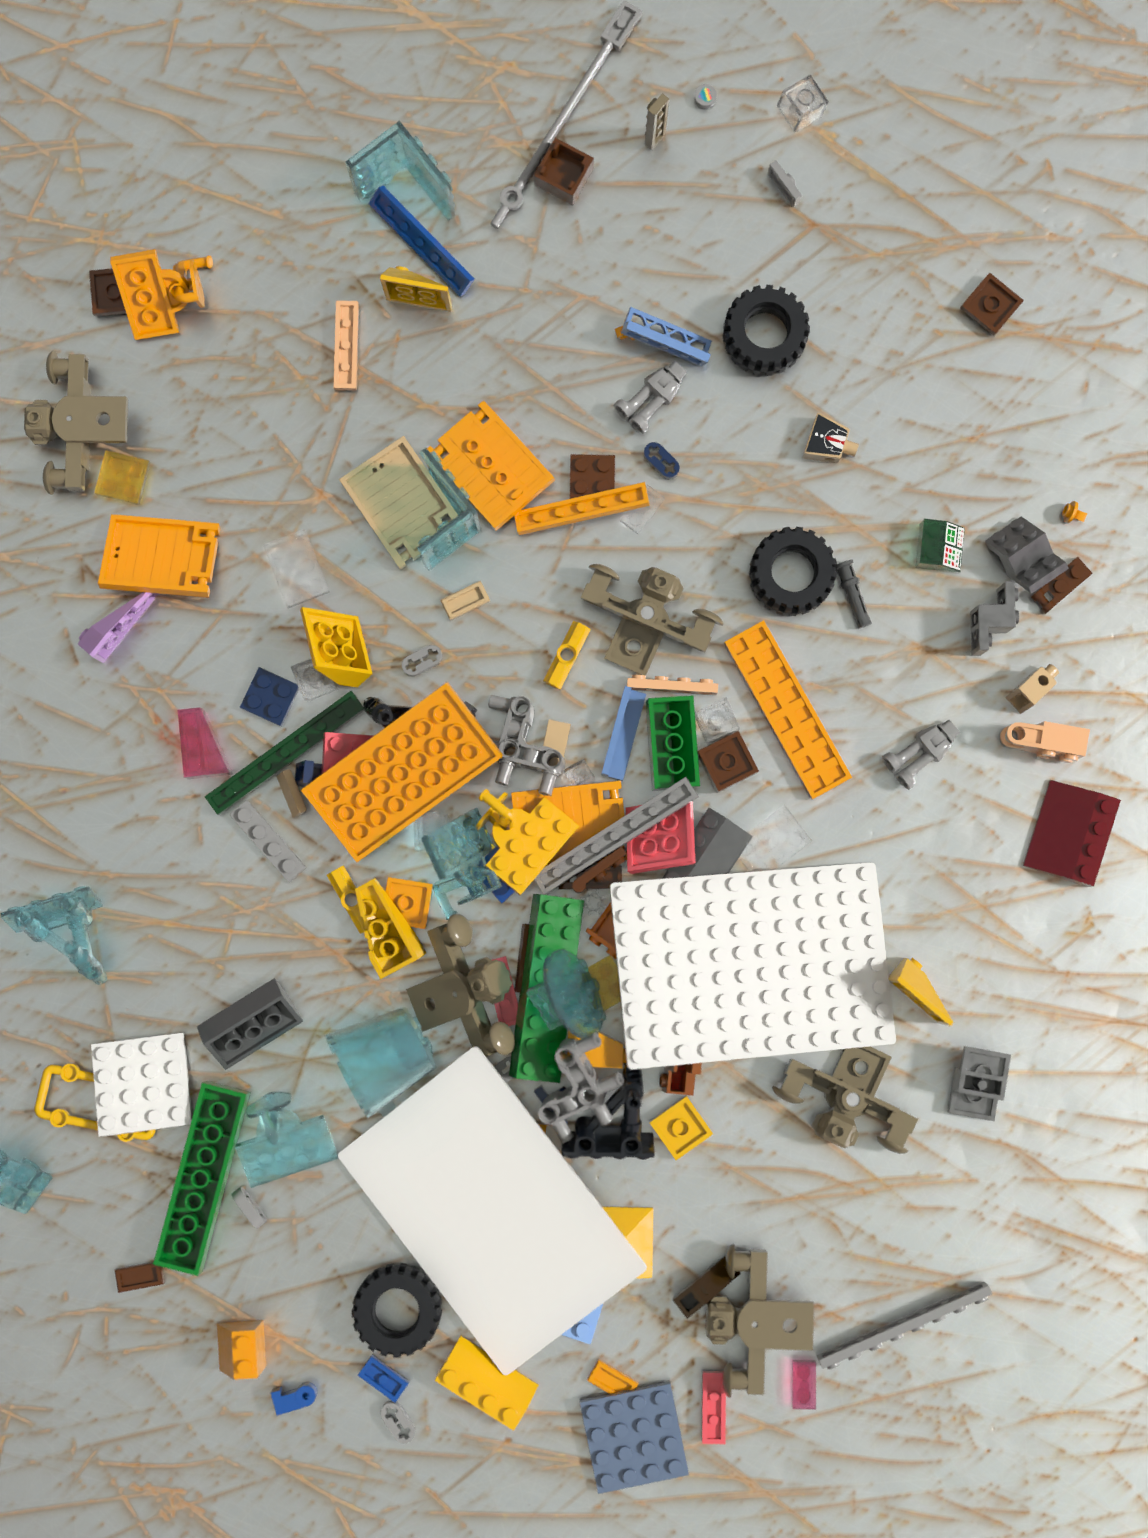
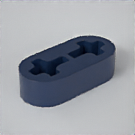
M651 442L646 445L644 449L645 460L664 479L671 480L676 478L680 469L677 460L657 442ZM649 449H658V456L661 459L659 460L655 456L649 457ZM663 462H665L668 466H671L673 464L674 473H665L666 467L663 464Z

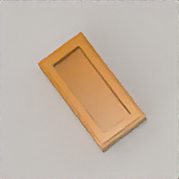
M600 1359L597 1360L587 1378L588 1382L609 1394L634 1390L639 1384L638 1381Z

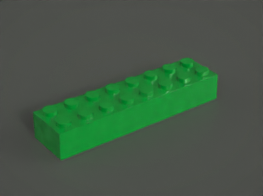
M533 894L522 986L514 1032L515 1046L511 1054L509 1076L516 1079L560 1083L561 1070L555 1060V1054L567 1035L584 900Z
M210 1081L202 1082L153 1265L199 1276L203 1272L251 1092Z

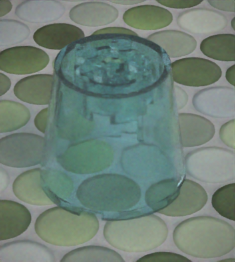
M406 1007L325 1035L332 1054L336 1053L340 1060L337 1062V1065L359 1107L364 1109L363 1113L366 1118L377 1113L436 1069L432 1056V1045L427 1036L423 1037L422 1028L416 1016L412 1017Z

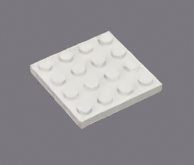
M184 1033L91 1044L99 1137L191 1125L192 1111Z

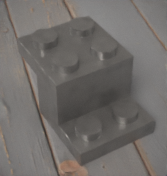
M1022 516L1013 520L1009 525L985 540L987 548L1000 557L1007 576L1031 594L1069 569L1067 563L1053 553L1046 533Z
M1004 582L996 589L997 604H979L970 611L971 656H981L989 650V647L992 646V634L1008 633L1019 623V611L1015 610V601H1018L1019 592L1018 588H1015V582Z
M964 1046L960 1068L955 1067L948 1113L995 1121L998 1100L1004 1101L1011 1054Z

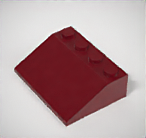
M1049 780L1023 866L1085 887H1094L1121 800L1099 792Z

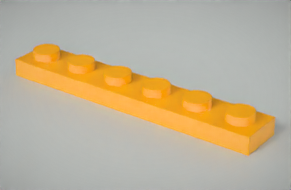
M642 482L523 509L514 516L517 532L519 535L650 506L646 484Z

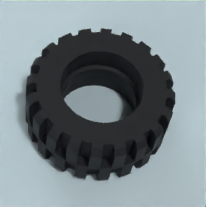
M766 284L765 289H761L760 285L754 286L751 292L747 289L741 293L740 298L736 297L732 302L731 308L727 311L723 327V342L726 343L725 349L727 354L731 353V360L735 364L739 362L742 365L741 369L746 372L748 369L754 370V375L765 372L766 376L773 375L775 371L778 374L782 373L786 367L791 368L804 351L810 333V325H808L809 316L807 312L804 313L805 306L802 301L797 303V296L792 292L789 295L786 294V289L783 287H779V290L773 289V285ZM760 313L775 315L784 323L787 329L786 339L781 345L773 348H763L755 345L745 333V325L748 319Z
M796 526L795 529L784 527L781 531L775 530L770 533V536L765 537L760 542L750 562L749 578H751V589L757 594L756 598L759 602L763 601L767 609L770 610L772 608L780 615L787 613L789 616H796L799 613H802V615L809 613L810 610L816 609L825 601L835 585L834 581L837 578L835 567L837 562L836 558L832 556L833 550L831 546H826V540L822 536L818 538L814 535V531L810 529L808 532L804 531L803 527ZM784 552H797L804 555L811 562L814 575L808 587L798 592H792L781 588L774 581L772 565L780 554Z
M392 1263L387 1264L384 1268L380 1267L365 1278L352 1303L354 1304L352 1309L354 1329L359 1332V1339L362 1343L366 1342L369 1345L368 1348L373 1352L375 1349L380 1351L381 1356L387 1357L388 1354L393 1355V1358H400L403 1354L410 1356L416 1350L424 1348L426 1343L431 1341L438 1328L442 1314L441 1296L438 1295V1288L431 1282L429 1276L426 1273H421L420 1268L416 1266L411 1268L405 1263L400 1265ZM402 1289L409 1292L416 1299L419 1315L416 1322L409 1329L404 1331L390 1330L378 1320L375 1311L378 1298L387 1290Z

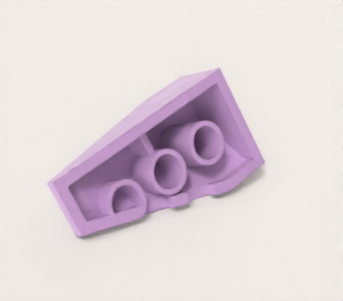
M143 592L92 625L89 629H85L79 637L78 645L93 658L104 663L159 593Z

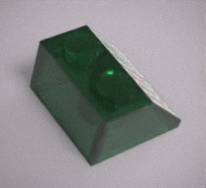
M923 519L919 526L915 568L960 573L965 528L948 521Z

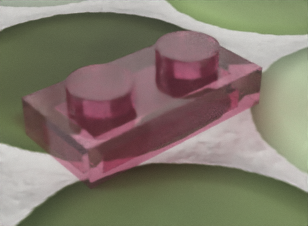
M792 1360L793 1409H816L815 1360Z

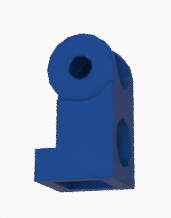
M304 1382L298 1388L283 1392L282 1386L273 1388L271 1391L277 1416L307 1407L315 1401L317 1396V1388L310 1382Z

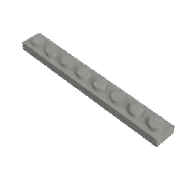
M686 777L547 865L534 880L544 895L548 894L699 796Z
M985 1282L975 1285L817 1355L818 1361L822 1369L826 1367L827 1369H833L839 1366L840 1361L844 1359L853 1360L861 1356L862 1351L867 1349L873 1351L880 1348L882 1343L887 1340L896 1341L901 1339L905 1332L910 1330L912 1332L919 1331L925 1327L924 1324L933 1321V1323L942 1321L946 1318L945 1315L951 1312L960 1313L966 1310V1306L973 1302L975 1304L988 1300L987 1296L992 1295L990 1287Z

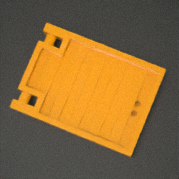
M483 400L478 405L480 410L477 413L473 414L470 411L438 439L439 445L435 449L429 446L425 453L491 527L497 531L552 484L555 479ZM487 417L489 420L482 424L481 420ZM446 451L448 455L442 459L440 455Z
M111 514L98 579L99 588L209 598L210 589L207 582H212L218 547L215 535H220L219 523ZM200 534H206V537H200Z
M621 780L554 787L551 796L540 794L538 792L539 789L511 792L514 809H522L530 814L545 797L579 825V828L547 865L625 816L623 797H619L618 789H622ZM604 790H609L610 798L603 799Z

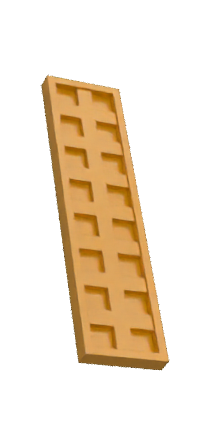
M763 620L725 641L726 648L811 799L813 800L851 779L850 772L765 621Z

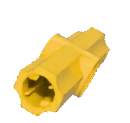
M572 622L543 682L561 690L591 630L590 628L579 622ZM564 650H570L573 653V658L565 661L561 658V653Z
M343 865L327 874V877L339 896L342 906L347 910L359 933L362 934L365 927L363 917L360 916L358 902L355 906H350L346 902V897L349 893L356 895L355 889L357 887Z

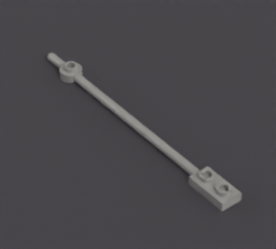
M625 0L622 1L601 34V40L605 44L516 184L502 190L500 194L502 206L490 223L493 227H499L509 210H516L521 206L523 201L521 191L611 49L613 47L617 50L621 49L642 16V10ZM514 197L516 200L511 203L508 201V198Z

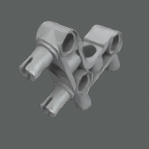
M491 695L488 704L489 708L507 712L501 738L499 741H493L503 754V757L498 761L500 766L495 782L508 786L513 767L516 766L543 773L538 792L545 796H551L556 777L558 778L565 768V760L561 753L547 746L537 747L528 745L525 742L528 729L533 723V705L524 696L508 699ZM521 705H528L525 712H518V708ZM510 747H515V753L511 756H507V749ZM551 758H559L557 765L549 766Z
M596 1032L580 1040L564 1039L555 1054V1060L559 1069L567 1076L572 1087L562 1092L558 1090L547 1096L538 1111V1116L543 1123L553 1127L561 1143H565L573 1137V1133L564 1119L584 1110L592 1109L601 1126L613 1120V1116L604 1103L607 1092L623 1086L624 1080L619 1072L600 1079L592 1067L585 1052L601 1046V1039ZM563 1050L569 1051L572 1055H566ZM586 1090H591L595 1094H589ZM547 1107L552 1108L555 1112H550Z

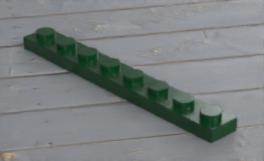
M352 691L348 692L204 796L217 815L222 814L323 740L324 732L334 733L363 712V705Z

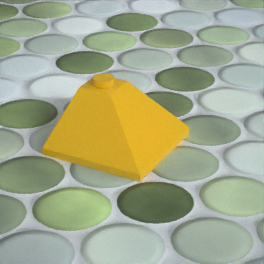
M402 266L389 267L381 274L380 281L386 300L452 311L447 286L409 271V269Z
M306 607L300 609L314 669L338 685L358 688L372 675L358 616Z
M903 958L889 975V981L936 1022L951 1026L954 1022L928 977L921 970L923 966L914 958L910 960Z
M601 1206L647 1265L646 1271L636 1279L652 1278L653 1207Z

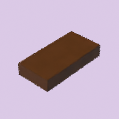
M153 1262L114 1270L118 1293L165 1284L163 1267L153 1265Z

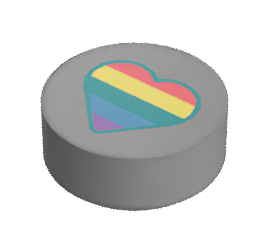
M708 84L700 85L694 95L696 105L704 109L712 107L716 101V90Z

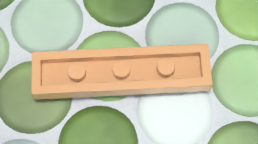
M336 301L334 390L357 391L358 301Z
M632 675V678L627 679V686L631 687V690L717 695L718 684L713 683L711 679H700V682H691L690 678H677V681H668V677L655 676V680L646 679L645 675Z

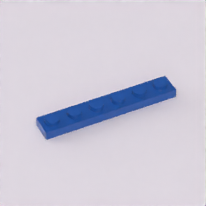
M384 186L378 187L368 204L459 297L465 295L475 278Z

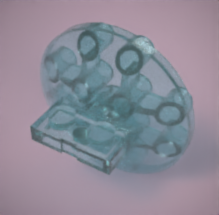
M563 949L548 954L543 965L544 982L529 988L526 994L535 1008L537 1007L540 1016L549 1030L564 1025L569 1032L580 1039H586L595 1032L598 1034L602 1028L603 1021L606 1020V1015L598 992L600 985L590 975L587 963Z

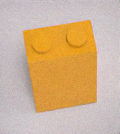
M569 1017V1039L580 1040L595 1032L601 1039V1046L585 1052L592 1067L622 1068L623 1063H627L626 1049L623 1048L622 1042L575 1018Z
M264 1320L217 1323L219 1371L234 1380L258 1378L266 1367Z

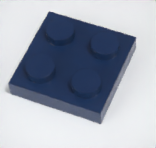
M258 667L240 708L282 727L301 686Z

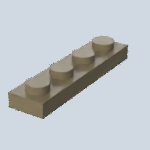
M663 93L658 99L653 98L647 106L645 145L651 150L666 134L669 98Z

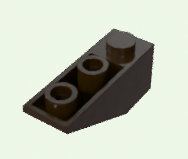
M726 1256L673 1297L674 1303L687 1319L733 1281L726 1270ZM735 1271L734 1279L741 1274L740 1271Z

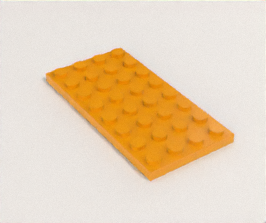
M447 681L302 788L301 791L357 863L502 758L503 754Z

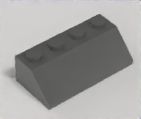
M708 808L694 829L695 864L668 868L662 879L729 874L753 836L723 815Z
M274 978L198 1025L197 1029L203 1045L226 1070L302 1023L303 1020L286 991Z

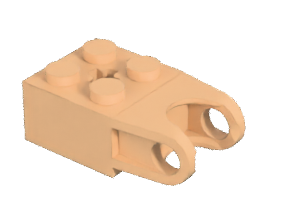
M1046 721L1037 725L1016 722L1001 731L1000 740L1008 748L1037 753L1036 757L1050 759V757H1059L1061 762L1072 763L1086 756L1090 729ZM1012 731L1016 732L1017 740L1012 737Z

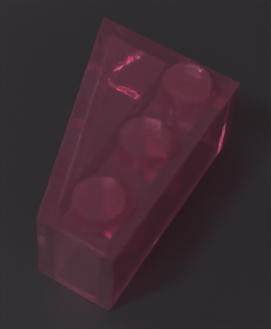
M200 707L178 710L184 778L197 779L234 775L205 710Z

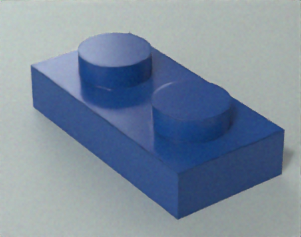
M371 1355L358 1374L360 1378L394 1403L409 1384L408 1380L374 1355Z

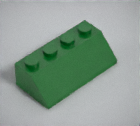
M694 695L648 698L646 700L652 791L666 790L685 777L692 787L700 786Z

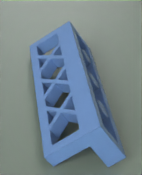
M633 307L629 308L621 331L622 334L701 367L708 363L711 355L708 353L711 340ZM632 316L640 317L644 326L632 322ZM655 324L661 326L664 334L650 329V326ZM674 333L681 334L684 343L671 338L670 335ZM698 341L704 344L703 350L692 347L690 343Z
M625 686L601 774L602 776L623 781L646 697L645 693L631 690V687Z

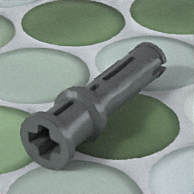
M851 559L837 564L835 569L839 573L841 579L840 586L846 591L858 629L871 625L872 622L858 585L860 579L856 577L852 565L854 561Z

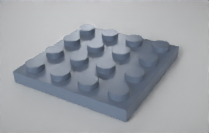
M670 1381L580 1400L598 1494L689 1475Z

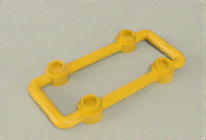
M76 1064L47 1066L42 1073L34 1107L35 1114L41 1119L49 1120L57 1128L68 1124L98 1131L97 1121L70 1116L69 1112L65 1109H56L53 1112L44 1110L52 1074L61 1075V1078L66 1082H74L77 1079L94 1082V1074L80 1070ZM156 1130L120 1134L117 1136L124 1142L133 1139L149 1140L154 1136Z

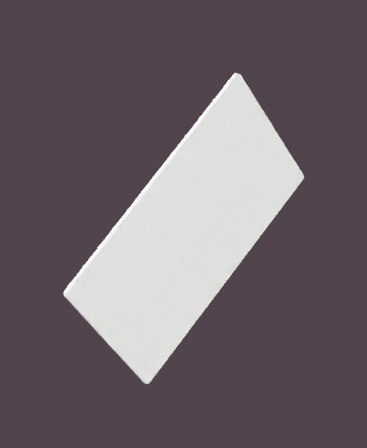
M874 863L617 882L610 885L626 1059L629 1069L889 1045L896 1042L878 881Z
M477 1046L468 1050L338 1154L340 1161L503 1375H509L647 1269V1265Z

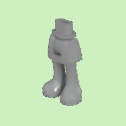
M674 361L669 367L665 366L653 372L644 379L645 385L629 401L619 399L614 403V408L625 421L629 420L632 428L644 434L649 428L648 420L663 403L668 405L676 395L682 383L681 379L687 374L686 370ZM653 394L655 397L638 414L632 417L642 403Z
M947 720L942 725L938 724L937 726L934 725L921 730L915 735L916 740L898 754L886 753L882 756V759L889 771L895 773L919 751L923 750L925 752L895 775L898 782L910 790L915 785L914 776L931 761L939 762L960 732L950 720Z

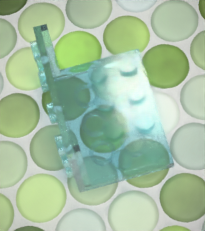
M400 121L345 162L354 193L360 201L364 198H370L378 187L382 184L387 185L390 183L393 176L406 167L448 221L456 216L454 210L456 205L453 202L454 196L452 194L453 189L450 185L451 179L445 171H439L434 157L430 153L427 155L422 148L424 146L417 136L412 137Z
M425 448L419 452V455L426 462L429 469L428 472L458 514L452 521H445L437 527V532L431 537L427 535L418 542L417 550L427 570L430 571L481 531L477 511L468 501L470 498L463 487L458 489L454 483L455 477L449 469L443 470L442 461L434 451L430 453Z

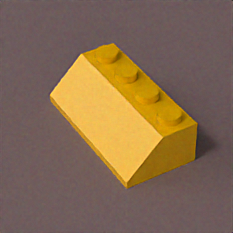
M462 1335L457 1340L435 1378L437 1383L513 1431L526 1412L539 1384L517 1370H514L509 1375H503L484 1349Z

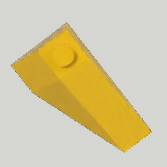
M376 878L355 889L360 916L363 917L365 927L364 935L369 946V960L380 979L426 954L416 933Z

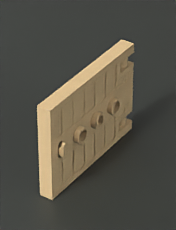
M404 436L339 479L400 570L407 566L405 561L411 557L415 561L450 537V531L457 527L460 530L465 527L461 518ZM448 515L451 520L444 524L441 520ZM404 545L407 550L399 555L397 549Z

